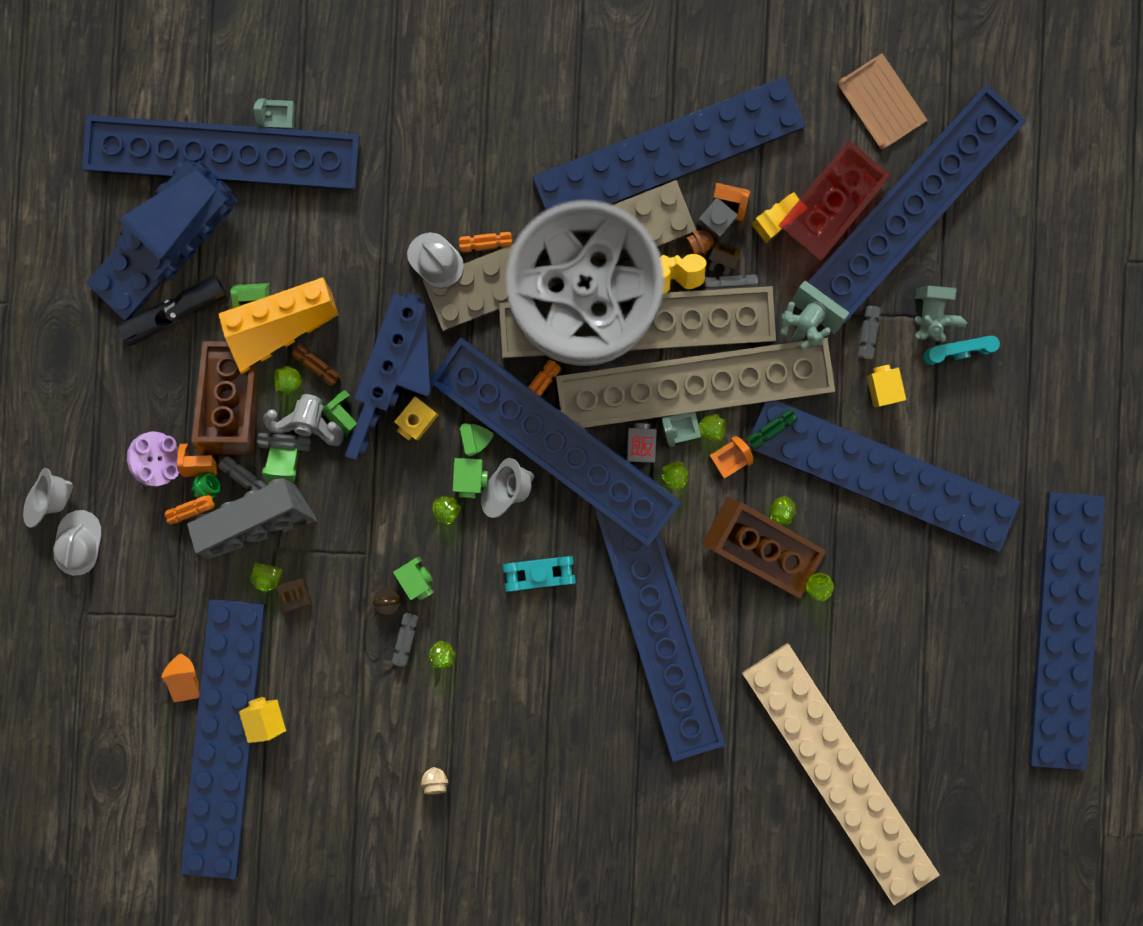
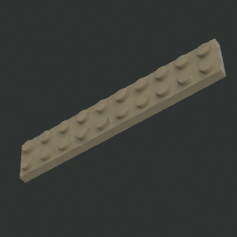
M676 180L612 205L636 219L647 230L656 247L688 236L696 230ZM577 233L573 235L585 247L594 234ZM515 244L463 264L462 276L450 287H434L423 280L443 332L500 310L499 303L510 302L506 277L508 261ZM622 248L617 263L630 259ZM547 249L541 254L534 268L552 266ZM595 255L591 258L590 262L594 267L601 268L606 264V259L602 255ZM556 279L549 283L548 288L551 290L564 284Z
M773 286L663 294L649 329L642 339L629 351L775 342ZM637 298L617 303L624 320L632 311ZM542 300L534 301L538 312L547 322L552 303ZM510 302L499 303L502 358L546 356L524 336L516 322ZM597 303L591 307V312L596 317H602L607 313V309L603 304ZM584 322L572 336L587 338L599 335Z
M823 339V345L809 346L805 350L801 349L800 345L806 341L556 376L560 408L564 414L580 426L589 428L835 392L828 339Z

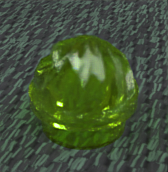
M288 366L276 369L274 377L275 388L277 391H283L284 394H289L298 389L302 381L299 372Z
M718 414L705 416L699 424L702 436L708 438L709 441H714L715 439L722 440L726 429V419L720 418Z
M682 462L671 463L662 468V480L669 488L679 490L687 484L689 471Z
M447 496L437 498L432 507L439 522L444 521L447 524L452 523L461 510L457 500Z
M786 496L775 499L769 507L771 512L770 519L775 522L790 524L792 518L796 517L795 503Z
M816 573L810 576L806 584V590L812 599H816L818 602L826 601L834 591V584L829 575Z
M439 641L432 646L428 658L432 661L433 668L450 667L454 665L456 653L452 649L451 644Z

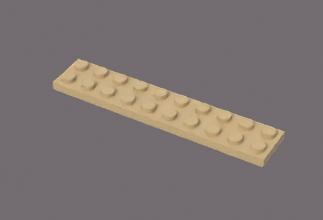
M786 643L742 672L893 905L899 903L940 876L790 645Z

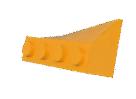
M324 278L219 313L225 339L241 374L250 370L249 366L261 360L263 362L271 357L270 353L284 345L287 347L294 343V339L305 332L310 333L338 316L332 292Z

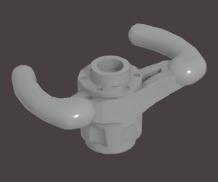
M302 395L301 399L297 400L294 412L279 422L274 421L277 417V412L273 409L266 412L263 417L265 427L274 434H284L291 430L303 436H310L313 433L324 440L326 444L332 446H339L344 441L342 429L336 423L330 422L326 424L322 419L323 401L314 395Z

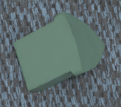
M260 98L255 102L253 110L258 127L294 130L295 103L293 101Z
M695 412L661 417L664 437L669 448L675 447V443L701 437Z

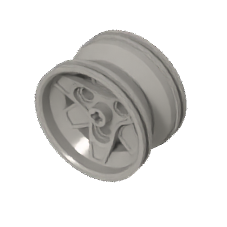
M595 201L565 203L553 207L535 218L523 230L511 251L506 277L507 292L512 311L524 336L546 356L556 361L576 366L603 364L631 350L650 327L661 301L664 280L658 249L647 230L623 210ZM592 233L594 235L586 246L583 247L573 234ZM621 248L630 257L635 268L617 266ZM547 249L552 266L534 268L541 254ZM595 255H602L606 259V264L601 268H596L591 264V258ZM552 280L562 281L564 289L559 293L551 292L548 285ZM580 282H583L585 285L590 283L589 289L580 288ZM533 298L552 303L547 322L538 312ZM637 298L632 311L624 320L617 303ZM594 304H603L607 309V313L602 317L594 316L591 312V307ZM586 322L599 336L583 338L572 335Z

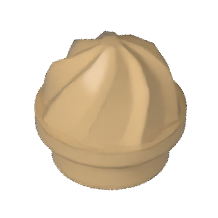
M433 767L424 773L421 787H424V794H440L446 792V785L449 783L444 772Z

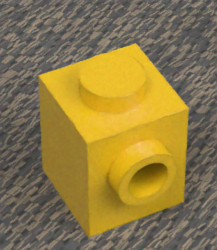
M890 365L873 368L874 373L868 375L867 380L874 408L905 401L906 396L899 368L890 369Z
M414 397L395 420V423L400 426L396 431L409 441L412 437L419 440L439 415L420 399Z
M265 697L257 698L248 702L249 706L239 711L248 743L269 741L286 731L277 699L266 701Z

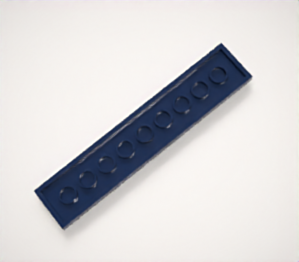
M784 76L532 177L545 211L576 201H595L614 205L805 128V124L787 79Z
M985 85L808 281L809 284L849 312L844 323L1027 121L989 86Z
M86 115L82 170L85 172L172 178L175 167L181 162L188 160L204 163L212 171L211 175L217 181L356 191L360 136L359 134Z
M459 338L429 381L647 547L651 545L682 503L681 500L464 338Z
M779 401L763 403L751 434L754 432L758 433L760 428L776 417L780 418V414L788 409L795 413L798 420L790 427L786 426L784 431L771 440L764 441V445L758 449H753L747 442L750 450L997 552L1001 551L1021 501Z
M1047 492L1028 762L1030 766L1087 770L1105 496Z
M594 507L672 761L675 762L725 746L660 533L651 545L647 547Z
M209 599L181 874L236 879L238 877L252 744L247 741L239 711L249 706L248 702L256 699L266 604Z

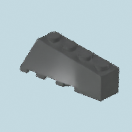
M282 478L270 481L268 486L259 490L249 491L244 497L236 501L226 502L219 509L211 513H203L197 516L196 520L188 523L187 526L195 553L207 559H212L242 548L244 541L259 542L268 539L267 534L272 531L283 530V532L294 529L293 524L306 520V523L310 524L317 520L297 486Z

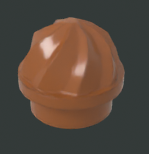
M695 230L691 236L686 238L692 253L702 255L703 257L714 246L713 235L705 230Z

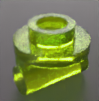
M255 562L250 580L258 590L269 591L277 587L283 569Z

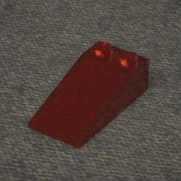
M848 140L778 226L821 261L891 174Z

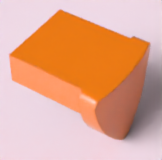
M716 183L713 197L739 203L737 209L738 216L735 220H744L750 191Z
M737 436L732 437L730 443L709 455L723 479L745 465L749 467L753 464L750 448Z
M189 444L179 445L177 470L183 477H195L206 473H211L214 476L218 475V465L212 455L190 456Z
M179 654L167 665L161 676L163 682L167 684L174 703L199 698L200 684L193 663L183 654Z

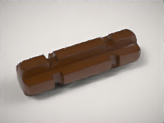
M298 345L293 350L292 357L300 363L303 362L302 365L319 378H324L323 381L329 386H335L340 380L341 376L333 369L330 370L329 366L314 354H309V350L302 345Z

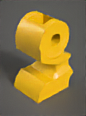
M793 192L780 203L773 205L770 210H766L759 215L751 225L764 242L768 243L782 227H787L807 211V208L802 204L795 192Z
M690 254L683 259L678 255L671 258L665 255L660 257L664 277L662 295L670 290V279H675L685 289H694L704 283L706 260L702 256Z

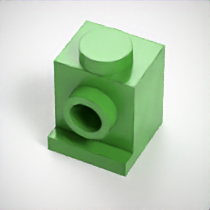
M416 557L393 572L410 600L417 597L421 601L434 593L429 583L432 581L429 572L424 566L420 568L418 565L422 561L420 557Z

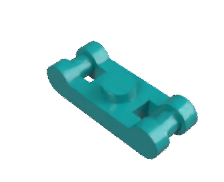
M986 336L935 346L924 352L923 360L928 365H934L943 361L947 356H953L954 360L971 357L970 352L973 351L986 355L996 351L1000 346V342L995 336Z
M573 556L502 564L503 572H506L507 583H504L505 591L576 583L575 575H572L571 564H574ZM553 566H560L561 576L553 577ZM525 570L526 580L518 581L517 571Z

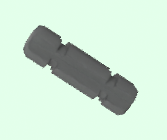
M742 275L722 276L718 280H716V277H707L704 281L705 290L758 287L757 275H745V278H742Z
M867 306L865 308L864 317L866 320L863 321L860 340L862 346L859 347L858 357L861 359L871 360L874 358L875 348H873V345L876 344L879 327L877 320L880 319V307Z
M259 433L257 446L270 449V446L275 449L294 450L298 448L299 451H310L312 439L309 436H299L297 438L295 435L273 434L271 436L269 433Z
M225 456L218 465L219 469L227 474L230 473L229 476L244 488L251 489L250 491L259 490L267 486L261 480L257 481V477L239 464L236 465V461L229 456Z
M405 613L401 622L403 627L399 630L395 646L397 651L392 659L393 665L399 667L407 665L409 658L407 653L411 650L415 633L413 629L418 621V616L415 614Z

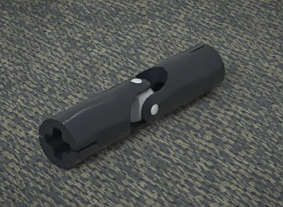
M213 275L182 291L176 298L168 299L117 325V328L124 342L131 347L180 321L184 316L194 314L227 297V293L219 278ZM164 309L167 319H160L156 315L160 310Z

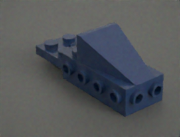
M186 160L178 164L173 170L174 175L172 178L157 188L155 191L156 196L125 214L119 220L125 227L120 232L121 237L116 241L118 246L86 282L124 321L133 317L163 281H169L177 275L182 264L196 253L197 247L203 240L212 235L217 224L231 213L232 207L238 202L230 194L232 192L231 189L222 181H217L211 175L212 171L200 161Z
M406 293L405 297L393 294L354 398L365 404L345 455L356 460L359 455H365L370 440L365 439L368 429L374 430L379 418V414L375 413L376 408L387 411L388 407H395L399 392L395 390L396 386L424 397L429 395L426 305L421 304L422 298L409 293ZM404 313H408L407 318L403 317ZM398 338L397 344L393 343V340ZM385 364L389 365L387 371L383 370Z

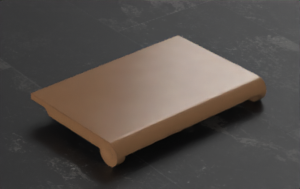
M882 53L837 82V85L881 150H884L927 121Z

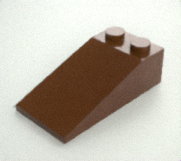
M203 341L191 442L198 454L254 455L258 361L249 366L250 370L241 374L227 341Z
M730 497L726 498L701 544L800 599L826 553V550Z

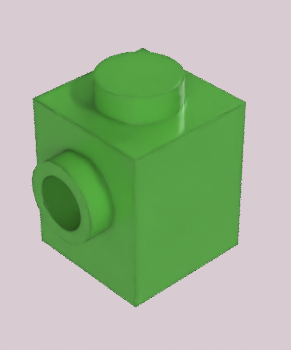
M454 458L453 491L459 492V497L475 498L476 493H482V487L487 488L488 471H483L484 460Z

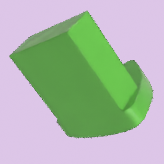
M269 283L233 286L230 290L233 308L244 305V301H254L268 297L270 295Z
M344 390L323 408V415L330 422L336 423L347 438L355 431L357 422L341 407L351 396Z
M462 424L460 427L465 455L467 454L468 456L475 455L484 449L494 436L493 432L476 424Z
M270 446L266 468L262 470V475L267 483L282 478L294 483L299 456L298 448L289 450L275 449Z

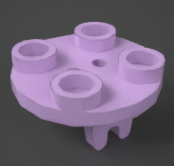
M153 431L140 434L135 438L127 454L129 470L135 479L144 485L154 487L167 484L172 479H175L179 474L177 470L178 448L176 441L171 436Z

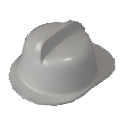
M431 232L421 234L409 245L407 251L409 263L431 286L438 288L450 287L462 276L464 269L462 257L441 235Z
M505 459L488 480L487 488H483L481 495L483 512L488 517L496 518L506 512L512 504L526 500L531 491V482L534 479V474L520 467L515 459Z
M47 468L42 469L24 504L23 517L26 526L33 528L38 525L44 515L62 511L73 489L72 482L51 475Z
M75 510L68 513L59 524L53 552L57 566L64 573L82 575L89 572L96 563L101 540V525L92 513L85 510Z

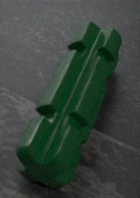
M788 409L780 414V418L776 417L760 428L758 433L754 432L748 436L747 441L753 449H758L764 445V441L771 440L784 431L786 426L790 427L796 423L798 419L795 413Z

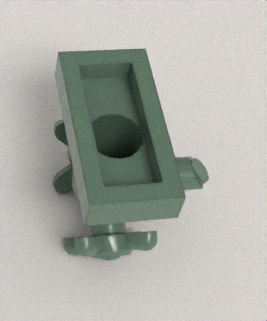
M804 281L798 288L792 301L788 303L787 310L782 314L783 327L781 334L786 336L788 327L794 325L797 326V330L792 336L791 342L803 341L805 336L808 337V340L800 345L801 349L805 350L809 346L823 345L824 337L829 335L830 332L835 334L846 320L849 312L807 281ZM794 305L802 310L800 315L792 313ZM821 324L825 329L818 333L816 328Z
M937 286L916 288L915 299L923 300L922 318L919 316L915 317V323L920 326L919 332L915 334L916 340L932 337L936 342L940 340L945 341L944 326L966 328L967 322L962 316L944 314L945 302L955 300L956 288Z

